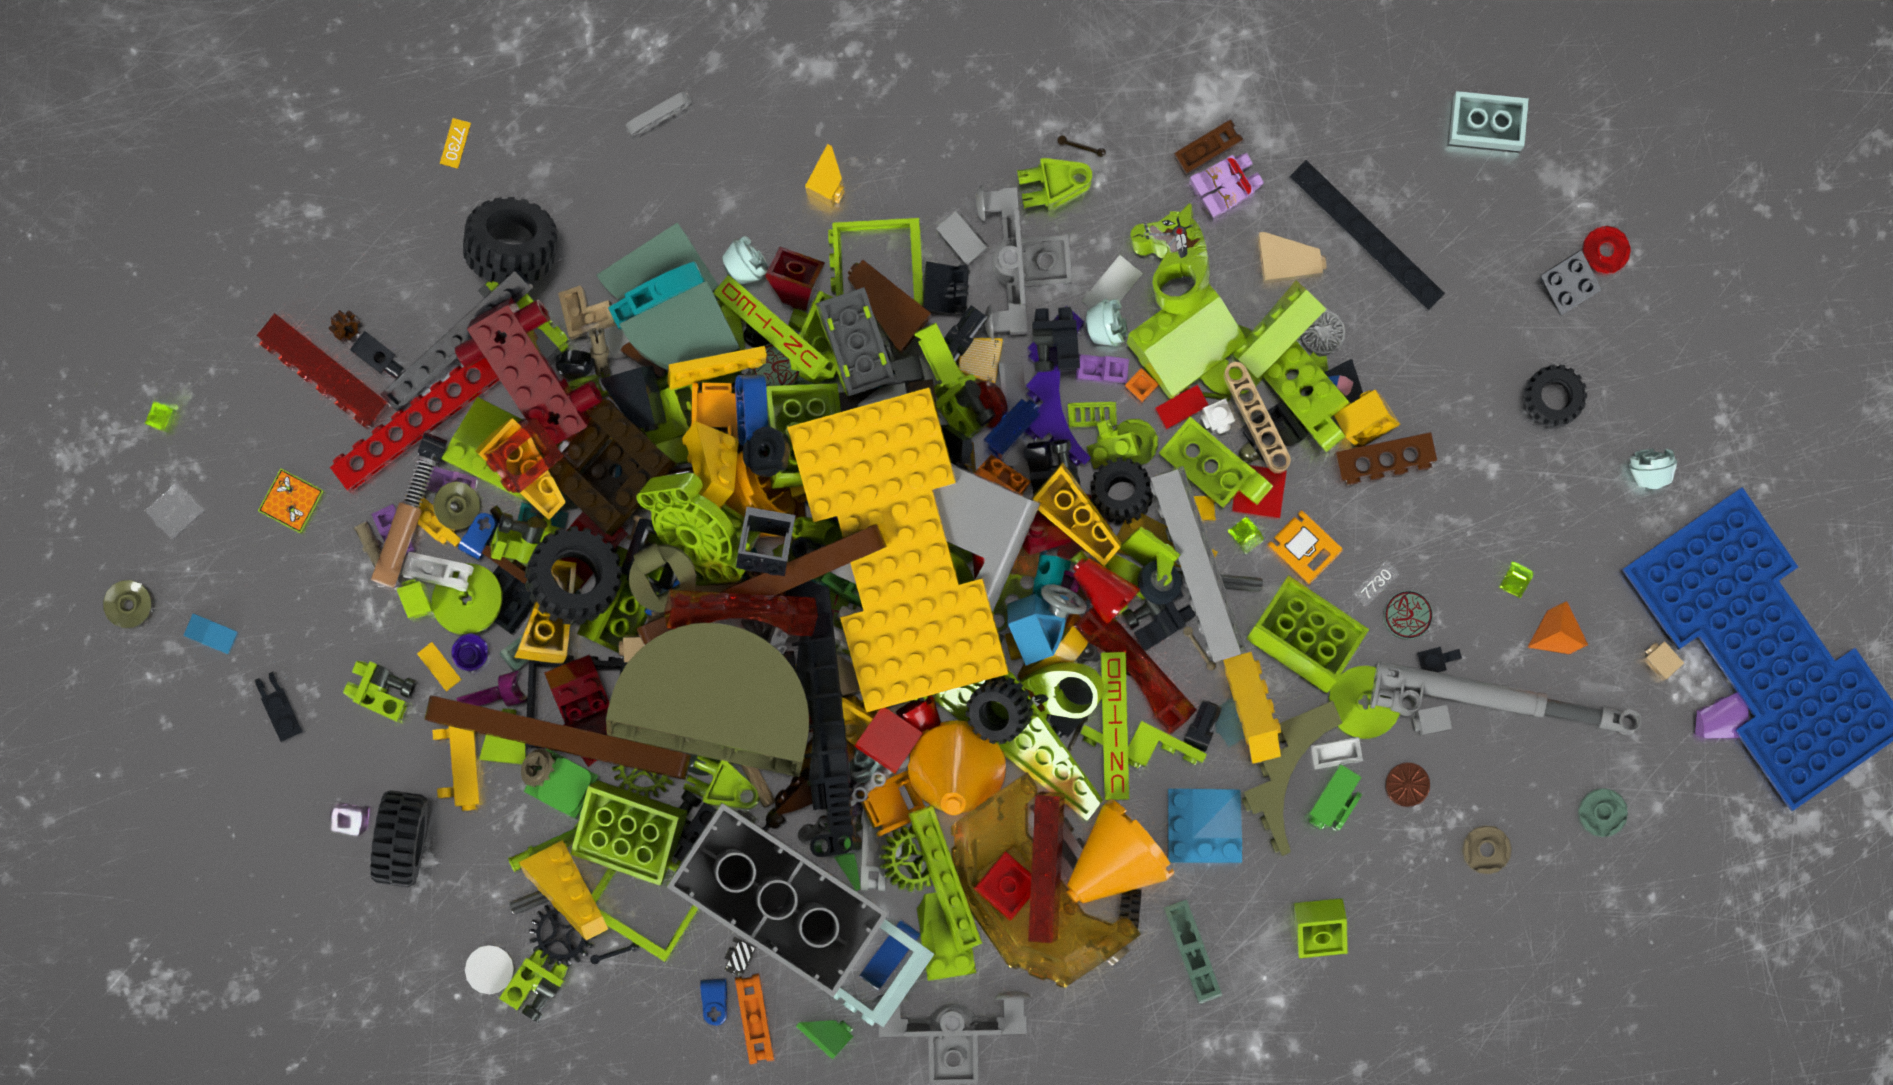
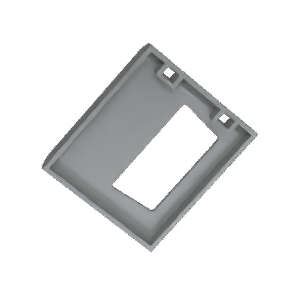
M951 463L956 483L933 489L947 542L985 559V563L975 580L983 578L993 612L1040 506V502ZM850 563L830 571L856 584Z

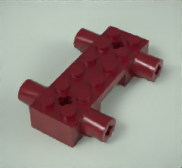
M511 297L471 320L467 330L472 338L456 346L454 350L457 358L465 368L484 358L487 359L525 417L517 423L530 434L533 441L539 439L547 450L586 428L590 421V416L586 411L601 403L603 399L600 394L601 392L592 381L572 390L565 378L559 380L536 344L538 336L534 329L550 321L547 309L538 299L519 309ZM500 330L501 333L505 332L507 335L503 336L500 335L498 332ZM551 412H553L554 414L558 413L559 416H554L551 414Z

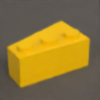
M695 421L682 438L683 445H687L689 453L687 460L688 463L692 464L693 474L698 476L703 483L699 495L707 498L721 509L734 492L739 439Z

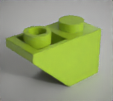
M412 579L402 582V587L396 588L408 619L413 620L433 613L431 599L427 586L424 583Z

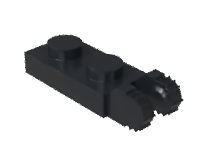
M273 671L269 673V680L275 688V692L268 695L265 684L260 678L255 680V684L262 696V703L278 738L283 743L304 733L285 689L281 687Z

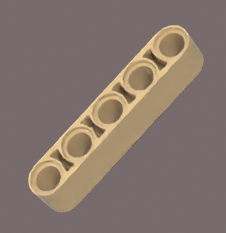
M1232 362L1225 369L1224 380L1268 468L1274 473H1282L1290 465V455L1246 367L1240 362ZM1233 368L1239 369L1242 373V378L1239 380L1231 379L1229 370ZM1243 390L1250 391L1253 399L1249 402H1244L1240 398V392ZM1253 412H1260L1264 418L1263 422L1259 424L1254 423L1251 420V414ZM1266 433L1271 434L1275 440L1274 444L1265 445L1261 440L1262 435ZM1276 455H1281L1285 459V465L1283 467H1276L1272 462V458Z

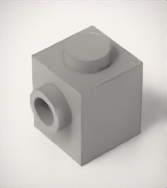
M1447 705L1416 711L1417 716L1413 717L1415 730L1420 731L1421 736L1452 729Z

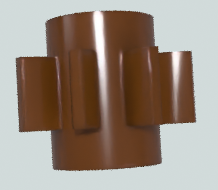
M338 310V313L330 318L332 326L329 327V330L334 333L338 340H341L343 337L351 340L356 333H359L357 325L360 324V321L350 310L346 314Z

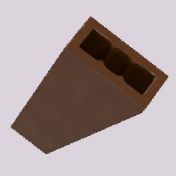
M862 260L859 264L855 262L847 273L850 275L848 277L849 284L854 290L865 287L876 322L897 352L902 355L915 339L914 333L923 329L932 318L931 313L865 260Z

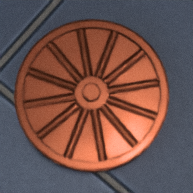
M1402 763L1395 766L1389 772L1386 779V790L1389 797L1395 803L1411 807L1425 800L1430 790V779L1427 772L1421 766L1414 763Z

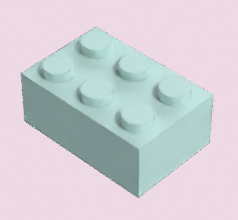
M1456 91L1452 103L1449 144L1521 151L1525 144L1529 98Z

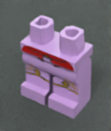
M1247 153L1236 157L1231 155L1203 172L1190 177L1192 186L1199 198L1202 199V203L1212 220L1254 196L1255 191L1264 184L1258 172L1248 178L1244 175L1243 170L1253 165Z

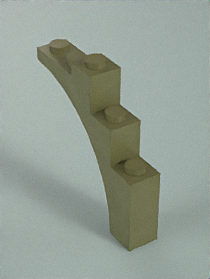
M1333 701L1279 723L1281 727V733H1278L1279 739L1282 744L1287 742L1288 747L1280 750L1281 757L1266 760L1259 764L1264 778L1269 776L1271 781L1245 791L1246 797L1241 798L1247 812L1252 810L1253 814L1263 811L1264 816L1260 817L1266 831L1271 829L1274 836L1273 839H1270L1275 853L1281 852L1282 856L1291 853L1285 834L1283 817L1284 798L1288 782L1296 764L1310 745L1324 733L1342 724Z

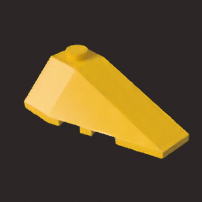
M513 418L493 431L475 450L484 461L548 520L566 503L530 434Z

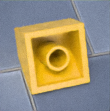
M827 144L805 185L807 195L833 207L835 202L840 203L845 191L833 148Z
M1376 389L1362 393L1359 396L1360 399L1353 403H1348L1334 415L1345 437L1356 447L1365 446L1401 425L1383 396Z

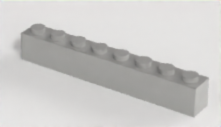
M1180 466L1151 477L1150 488L1160 503L1158 511L1161 518L1166 521L1168 527L1166 528L1167 538L1170 542H1173L1176 552L1181 554L1176 563L1181 565L1183 584L1185 588H1189L1191 594L1189 598L1190 605L1193 611H1196L1199 620L1197 624L1200 633L1205 635L1207 654L1213 658L1214 662L1240 655L1246 648L1184 467Z

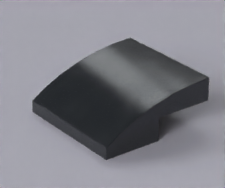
M498 565L493 574L501 585L503 601L501 610L494 622L510 634H513L534 604L529 598L531 591H526L525 584Z

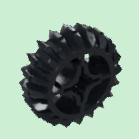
M545 905L546 914L541 911L536 913L541 920L532 919L531 923L538 925L537 929H529V933L537 934V938H531L530 943L538 942L539 944L533 948V951L542 949L544 952L541 953L540 958H544L548 954L550 956L548 964L550 965L554 962L555 958L557 959L558 966L561 963L563 964V959L566 960L567 966H571L572 957L579 963L581 959L578 954L581 953L583 956H587L588 952L583 948L585 946L593 948V944L587 942L582 937L580 944L575 948L572 934L576 929L571 924L564 925L557 918L556 914L561 912L555 907L551 910L549 905ZM548 919H550L553 933L544 940L543 929ZM559 927L570 929L566 933V940H563V938L552 940L559 934ZM560 942L567 948L569 953L558 954L551 951L548 946Z

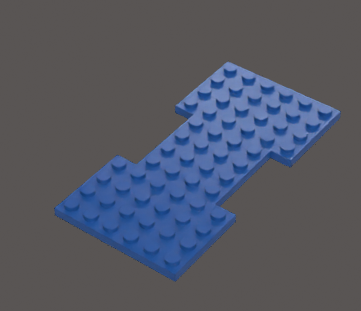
M1742 487L1626 566L1622 571L1678 650L1699 637L1754 716L1735 731L1790 811H1794L1893 742V701L1856 648L1851 649L1836 661L1831 656L1779 582V580L1797 569L1798 565Z

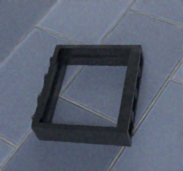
M567 655L563 664L529 660L527 717L533 719L536 717L538 668L554 669L574 661V656ZM591 656L594 666L598 671H620L621 674L627 665L623 658L608 657V661L598 660L597 656ZM525 744L526 748L547 749L534 745Z

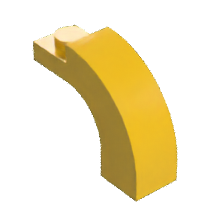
M1069 614L1065 622L1061 641L1054 655L1029 665L1024 663L1017 677L1022 679L1040 668L1056 663H1074L1089 642L1086 637L1091 627L1078 614Z

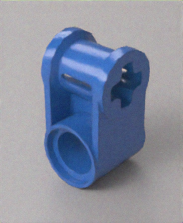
M488 513L477 515L469 530L460 541L458 549L480 561L484 556L481 552L486 545L489 546L498 527V522L494 516ZM489 518L488 523L491 525V527L489 529L485 528L484 530H482L483 525L481 524V521H487Z
M726 978L703 979L700 982L704 1020L710 1025H721L727 1019ZM714 1008L721 1012V1016L717 1017L715 1022L714 1018L709 1017V1013H712Z

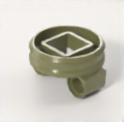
M654 543L634 554L635 560L630 570L629 584L632 594L642 606L652 611L664 612L668 618L690 607L688 600L695 589L696 571L693 562L685 552L671 545H657ZM669 562L680 584L657 595L646 574Z

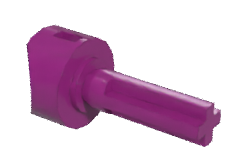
M519 671L499 675L498 686L456 698L459 702L476 706L501 699L507 707L527 702V696L523 694L518 685Z

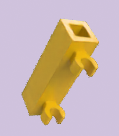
M450 726L449 729L432 730L433 740L450 739L453 787L437 788V797L439 799L454 797L455 806L461 807L462 811L476 810V805H482L477 733Z

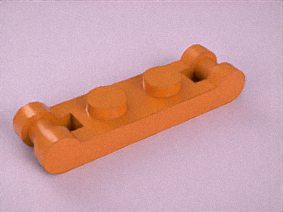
M752 974V977L743 978L742 976L735 977L750 1065L757 1064V1061L765 1059L767 1062L773 1061L774 1053L760 974ZM754 986L755 994L746 995L745 988ZM763 1043L765 1050L755 1051L754 1044Z

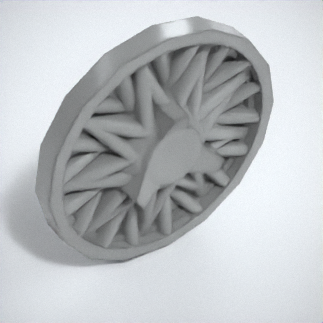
M1325 310L1301 335V339L1308 350L1315 354L1325 355L1333 353L1341 346L1345 339L1346 330L1343 321L1337 314L1330 310Z

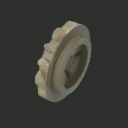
M536 749L526 756L521 767V777L525 784L535 788L537 785L543 786L545 780H550L549 774L554 771L552 765L555 763L552 753L545 749ZM542 766L541 770H534V768Z

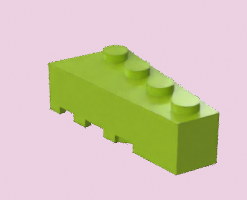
M1296 280L1253 329L1251 334L1237 345L1233 355L1255 377L1259 378L1309 328L1326 308Z

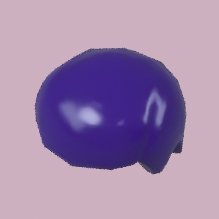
M472 633L460 636L452 645V661L459 669L471 672L480 669L488 658V645L486 641L479 635Z

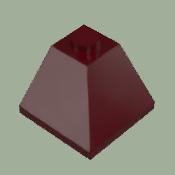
M779 247L765 277L782 303L795 309L806 311L814 295L825 262Z

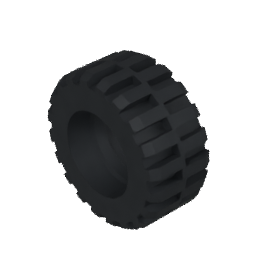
M499 197L491 202L487 200L481 206L478 205L473 209L466 219L463 239L464 259L471 270L474 269L476 275L485 277V280L490 283L494 281L499 285L516 268L532 283L534 279L536 281L539 280L552 268L558 236L556 224L545 209L541 210L539 205L535 203L530 204L526 199L516 200L515 197L502 199V197ZM513 239L522 242V244H506L498 240Z
M570 526L568 531L560 528L554 534L549 533L535 547L527 563L528 566L525 570L527 581L525 586L526 591H531L529 598L533 604L537 602L540 605L537 610L542 614L548 612L551 615L549 619L555 622L557 618L563 619V624L570 625L572 621H576V624L579 625L584 624L587 619L589 621L597 619L600 613L603 614L608 609L620 589L622 567L618 566L620 562L619 555L612 553L614 547L610 542L605 544L602 541L604 536L599 533L597 536L590 534L591 529L584 527L583 531H578L577 526ZM565 557L582 560L594 573L596 582L594 588L585 594H572L564 591L557 585L552 576L551 569L554 562Z
M393 790L383 794L376 817L370 859L371 879L376 883L410 887L416 883L424 851L428 818V800L422 794Z

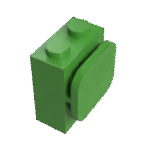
M546 749L552 753V758L555 760V763L552 765L554 771L549 774L550 780H545L543 786L537 785L535 788L527 785L524 792L578 820L583 808L587 788L599 780L600 776L552 750ZM542 766L537 767L535 770H541Z
M1342 764L1336 766L1306 814L1310 818L1308 822L1321 830L1324 827L1330 828L1336 820L1333 828L1339 831L1362 796V793L1359 791L1355 792L1352 796L1353 790L1362 777Z

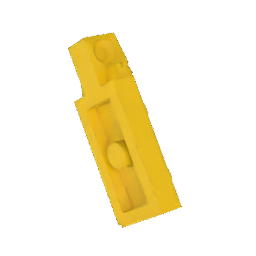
M421 498L422 503H419L421 507L418 508L422 512L417 524L443 545L448 540L458 548L462 539L454 533L456 530L442 525L434 514L433 504L426 498Z

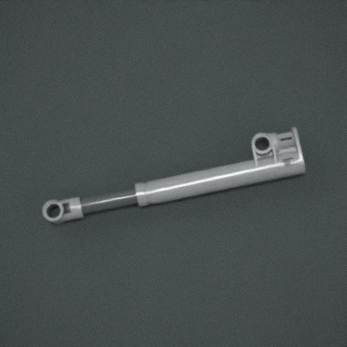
M1378 661L1370 708L1374 709L1375 706L1390 708L1391 711L1399 712L1403 716H1411L1419 709L1422 696L1425 694L1526 715L1532 714L1543 718L1544 714L1598 724V728L1618 731L1622 735L1633 734L1642 723L1640 714L1635 710L1624 711L1603 706L1601 709L1548 699L1547 694L1535 693L1534 691ZM1403 699H1411L1414 702V708L1405 707ZM1624 717H1628L1633 721L1634 726L1632 728L1624 725Z

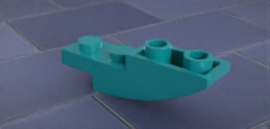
M691 262L661 274L624 294L625 298L608 307L618 329H621L620 323L705 282L696 262Z

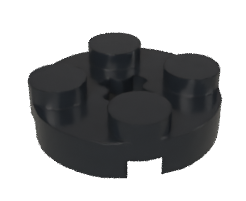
M761 427L752 433L755 435L744 444L743 460L745 465L753 473L762 477H770L786 470L790 455L788 436L772 427ZM767 446H769L770 453L766 457L763 455V451H766Z

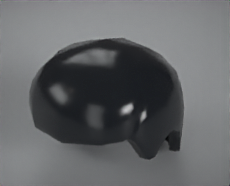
M565 350L561 358L560 355L557 356L555 366L557 372L565 378L571 380L582 379L591 373L594 358L591 357L589 352Z

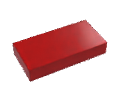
M1197 384L1157 406L1155 409L1166 429L1201 411L1209 406Z

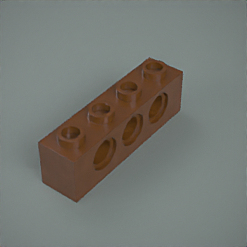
M1431 432L1338 451L1334 454L1340 483L1346 482L1347 486L1361 483V478L1370 477L1371 481L1385 478V473L1394 472V476L1409 473V468L1417 467L1418 471L1430 469L1432 464L1437 461ZM1404 450H1414L1416 459L1414 461L1406 460L1403 455ZM1380 455H1390L1392 464L1390 466L1382 465ZM1358 459H1365L1369 464L1368 470L1360 471L1356 467V461Z

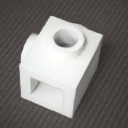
M1226 399L1203 408V415L1200 416L1205 429L1209 428L1211 434L1216 431L1218 434L1227 432L1232 429L1231 425L1235 422Z

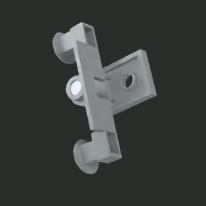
M981 185L976 193V209L980 219L985 221V213L1002 212L1003 240L993 253L992 270L999 283L1007 288L1009 310L992 312V307L989 305L985 311V315L988 317L984 323L985 331L988 338L993 340L994 332L1010 331V335L1027 334L1025 287L1072 284L1069 235L1021 238L1017 187L983 192V185ZM1043 255H1049L1053 259V264L1048 268L1042 267L1039 263V259Z
M1006 991L997 995L995 1000H1004V1017H977L970 1009L962 1005L947 1004L935 1010L929 1018L901 1019L900 1003L885 1026L879 1025V1037L928 1036L929 1085L979 1084L978 1035L1027 1034L1024 999H1032V997L1022 991ZM884 994L875 997L872 1002H880ZM905 996L901 1002H909V999ZM952 1052L958 1053L961 1057L960 1064L955 1067L949 1066L946 1061L947 1055Z

